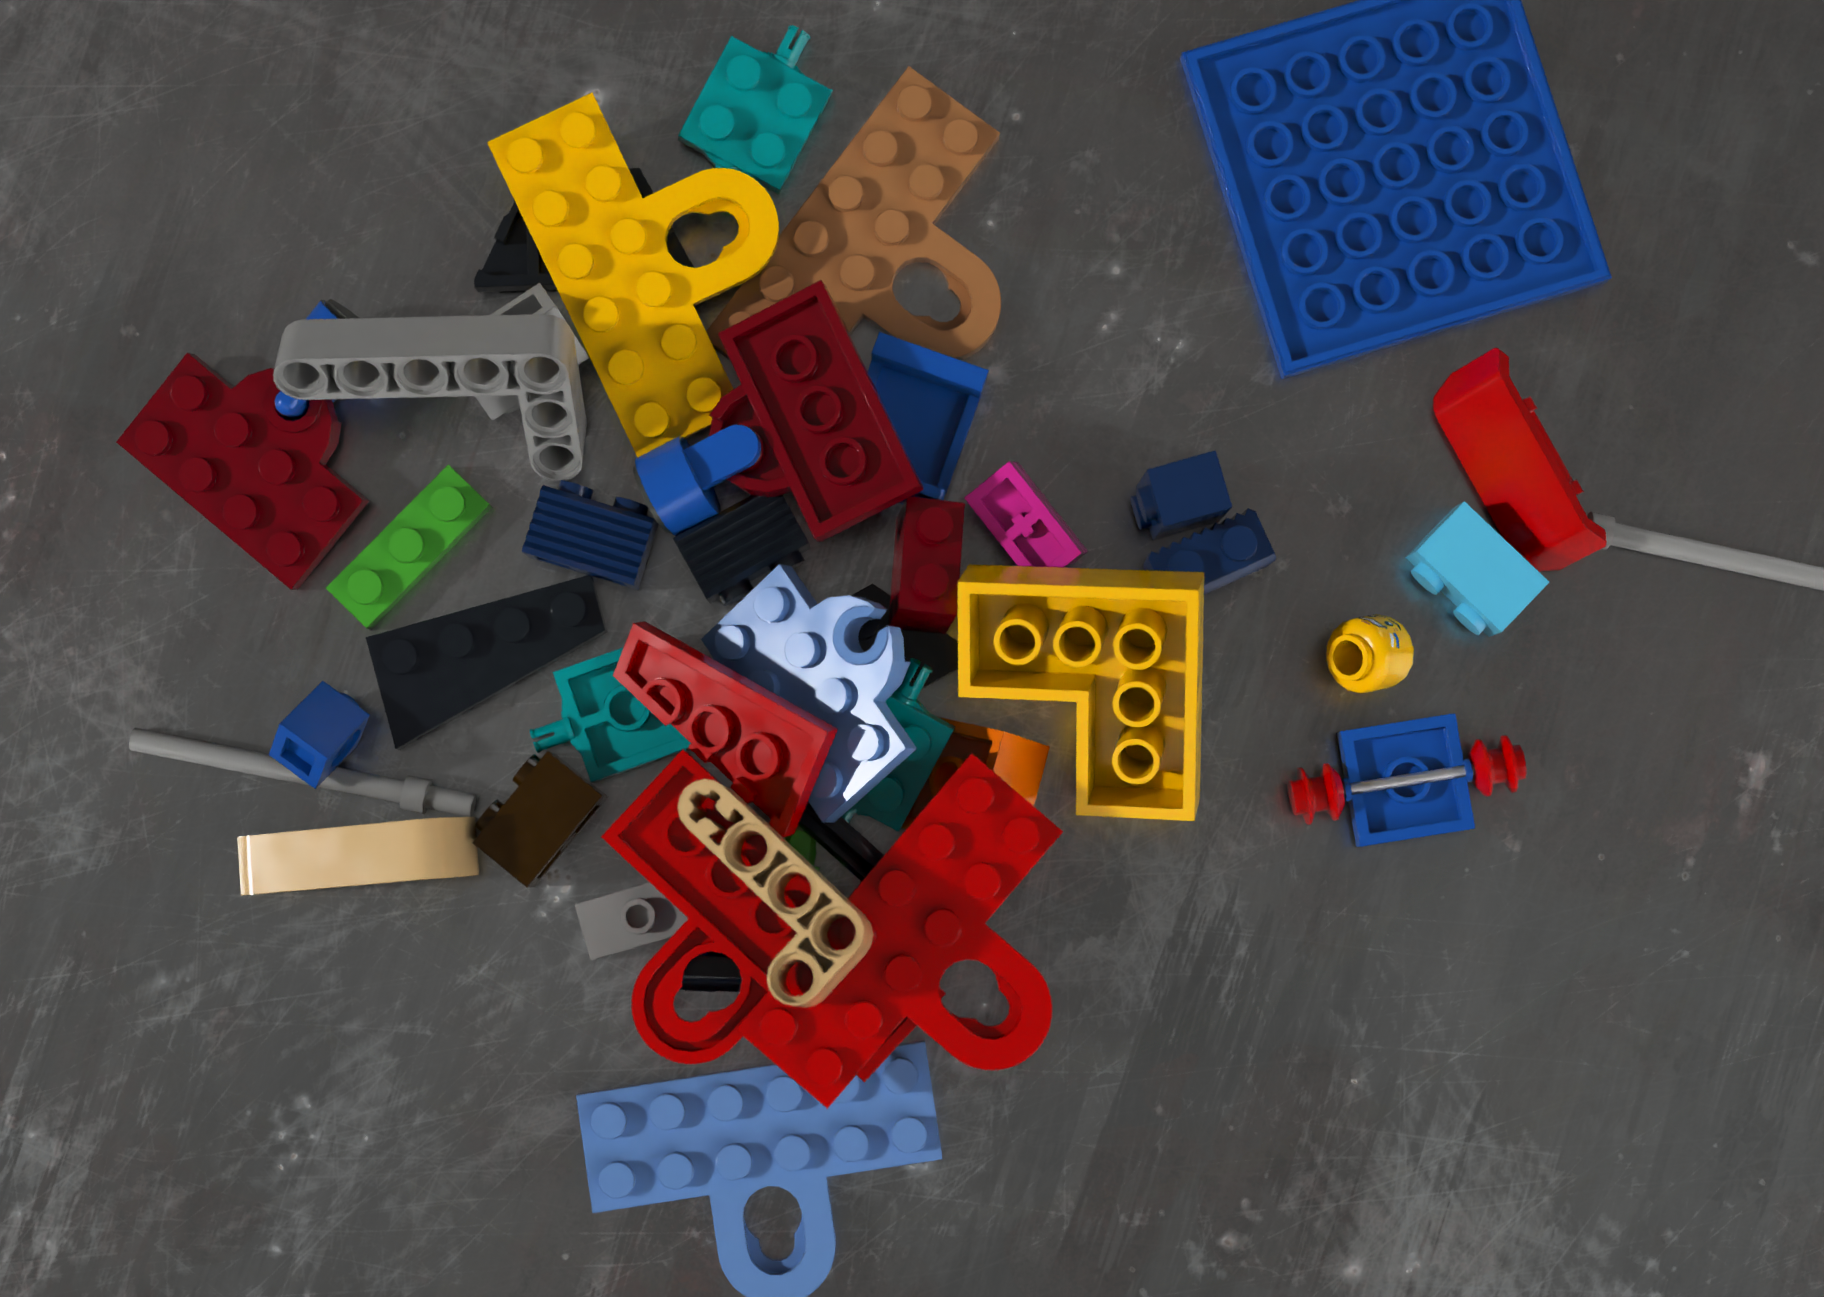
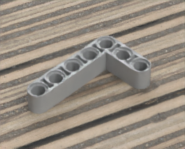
M547 314L304 319L292 322L283 331L274 368V382L277 388L285 395L303 400L518 395L532 469L539 476L552 481L570 480L577 476L582 469L587 419L574 335L571 327L559 317Z

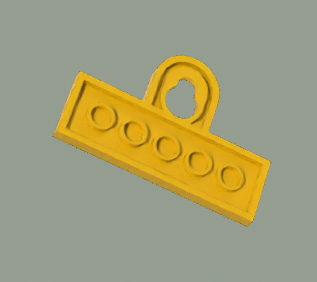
M593 93L488 141L487 144L636 456L639 457L678 436L687 438L710 427L712 418L709 416L719 400L733 390V386L694 306L752 279L771 260L778 243L779 221L773 200L765 188L754 178L741 171L729 168H711L697 172L643 198ZM717 212H727L737 220L739 229L736 238L728 245L723 246L722 252L716 261L694 268L683 266L670 255L667 246L668 231L681 216L690 213H700L709 216Z

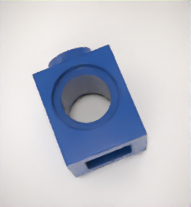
M322 681L279 723L269 756L316 789L358 746L370 715L361 709L352 697L338 692Z

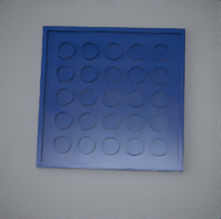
M1358 0L1182 52L1180 60L1281 379L1606 283L1612 278L1521 0Z

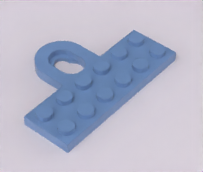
M925 1040L900 1044L865 1082L856 1075L828 1109L775 1063L584 1092L576 1095L592 1213L709 1195L721 1268L732 1286L745 1297H807L824 1282L832 1267L836 1250V1234L827 1177L943 1159ZM767 1186L781 1187L789 1191L798 1200L802 1212L801 1222L794 1233L795 1247L787 1258L781 1260H773L762 1252L759 1238L748 1229L744 1218L745 1204L748 1198L757 1190Z

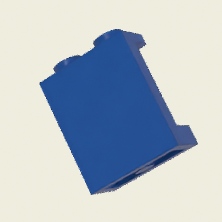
M879 332L871 353L872 360L867 372L924 490L912 495V497L945 500L985 388L989 370Z

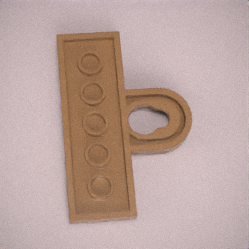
M908 66L781 232L776 250L766 267L739 287L706 332L714 349L729 359L718 335L719 332L822 280L827 286L850 335L864 318L884 334L958 360L966 359L977 353L987 344L997 327L1001 310L1000 289L990 268L979 257L935 226V223L998 142L1000 132ZM916 262L929 263L937 267L945 275L949 290L959 299L960 311L958 315L948 322H939L930 316L912 315L899 304L894 296L892 289L897 273L905 266Z

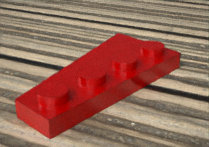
M646 621L633 623L613 676L664 725L671 724L691 743L688 748L704 763L711 762L732 782L730 788L747 804L753 802L771 819L768 824L783 838L793 835L838 728Z

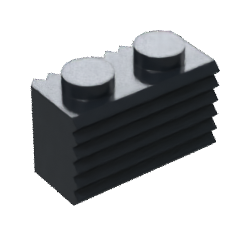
M750 495L673 538L707 601L712 603L720 598L724 606L745 597L754 589L750 581L766 574L770 570H774L779 564L792 566L793 569L799 567L805 562L801 553L810 549L809 541L783 495L777 497Z

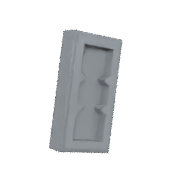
M650 882L574 904L590 961L670 938L688 920Z

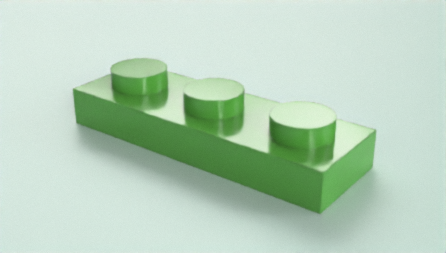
M448 464L326 589L363 626L372 630L493 507Z

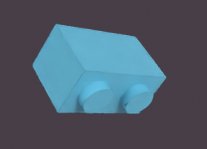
M1465 501L1452 508L1405 557L1415 566L1411 570V574L1418 583L1434 595L1441 591L1457 606L1453 611L1455 617L1476 635H1479L1482 631L1488 637L1501 633L1549 583L1536 568Z

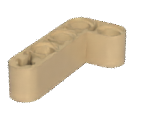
M702 779L694 781L684 789L679 797L678 812L681 821L797 932L796 936L774 958L768 968L767 983L770 992L775 999L786 1005L804 1008L817 1005L831 993L868 952L873 940L871 923L851 901L734 791L714 780ZM710 798L716 801L715 806L717 810L727 820L735 823V825L727 831L722 825L705 818L707 813L701 806L704 800ZM762 835L767 843L766 856L759 864L748 867L742 860V846L751 836ZM806 876L811 885L810 898L803 906L794 909L790 908L784 897L785 887L794 877ZM849 917L855 925V939L846 949L836 951L829 944L828 929L836 919ZM805 962L812 969L814 976L813 984L808 992L796 997L787 988V973L796 963Z
M475 817L414 819L237 837L241 896L479 875L478 849L472 843L477 838Z

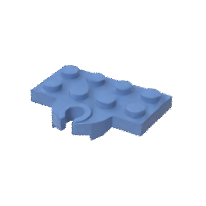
M779 564L701 640L717 662L838 728L808 800L823 823H835L917 749L885 703L902 684L910 662H905L904 639L900 627L887 626L878 631L875 642L869 650L864 652L860 647L858 635L862 625L869 620L881 619L887 611L881 604L863 597L851 595L829 597L817 604L793 567Z

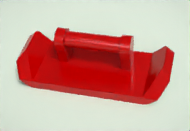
M1496 347L1451 373L1433 397L1434 413L1501 536L1538 571L1561 570L1604 548L1607 545L1606 531L1588 518L1576 495L1584 491L1577 479L1573 481L1535 412L1538 408L1533 399L1529 396L1522 400L1509 376V356Z

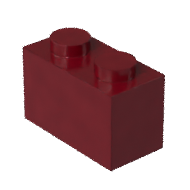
M912 496L905 499L896 521L888 626L946 634L957 616L958 580L960 579L965 503Z

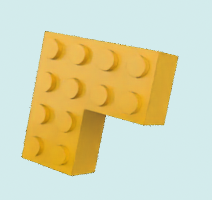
M969 564L958 580V697L1077 702L1076 815L1195 821L1200 800L1204 572Z

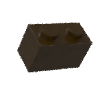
M547 751L542 758L533 754L515 774L512 781L518 785V788L504 804L498 799L495 800L475 824V827L481 833L472 843L527 888L535 887L608 798L606 794L562 758L550 751Z

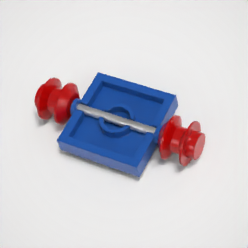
M1453 713L1337 732L1344 778H1341L1328 763L1323 764L1320 776L1310 778L1305 770L1299 767L1297 769V780L1288 781V793L1293 814H1303L1307 825H1312L1315 812L1327 811L1331 819L1337 821L1344 809L1345 802L1348 801L1356 847L1475 829L1467 782H1472L1485 797L1491 796L1493 786L1497 783H1504L1511 793H1515L1518 789V780L1526 778L1527 769L1521 746H1512L1507 735L1500 737L1498 748L1487 749L1481 739H1476L1468 754V759H1463L1456 714Z

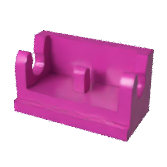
M1017 461L1007 462L964 497L1017 566L1066 568L1088 552Z

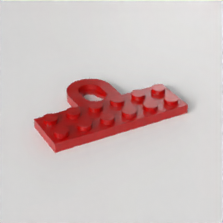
M682 749L601 837L688 918L641 970L633 988L631 1008L638 1033L654 1052L677 1063L700 1064L724 1055L743 1037L736 1031V1028L768 992V968L774 958L796 936L797 932L681 821L678 812V802L680 795L688 785L702 779L714 780L722 784L685 749ZM710 798L704 800L701 806L707 813L705 818L722 825L727 831L735 825V823L727 820L717 810L715 806L716 801ZM762 835L751 836L744 842L741 856L746 866H755L763 861L767 853V843ZM801 875L791 879L784 891L785 901L788 906L794 909L807 903L811 895V885L806 876ZM702 953H723L731 958L740 970L742 983L739 995L726 1008L709 1011L700 1020L688 1021L681 1018L675 1011L674 1000L676 994L683 986L684 970L689 962ZM939 986V995L942 999L946 992ZM906 1016L859 1071L857 1076L865 1082L917 1025Z
M971 753L847 898L871 923L873 940L866 955L831 993L815 1006L804 1008L783 1004L775 999L770 990H768L738 1025L736 1031L827 1109L906 1016L953 1057L973 1068L1002 1070L1027 1060L1038 1050L1049 1031L1052 1020L1050 991L1038 969L991 929L986 922L1063 831ZM841 917L832 922L827 936L829 944L836 951L844 950L852 944L856 934L855 925L849 917ZM966 959L976 960L990 967L996 976L998 990L1007 998L1009 1003V1012L1005 1020L1000 1024L991 1026L979 1022L975 1017H959L950 1012L941 1002L939 995L940 980L946 969L954 963ZM796 963L787 973V988L796 997L808 992L813 984V972L807 963Z

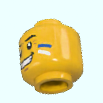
M1374 614L1343 621L1332 631L1326 646V661L1329 672L1339 685L1352 692L1363 694L1396 686L1407 677L1413 665L1414 648L1411 637L1405 627L1390 616Z

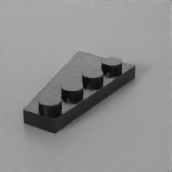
M586 575L366 637L395 749H403L417 741V738L438 726L447 724L489 697L500 694L526 676L541 668L544 669L607 633L593 577Z

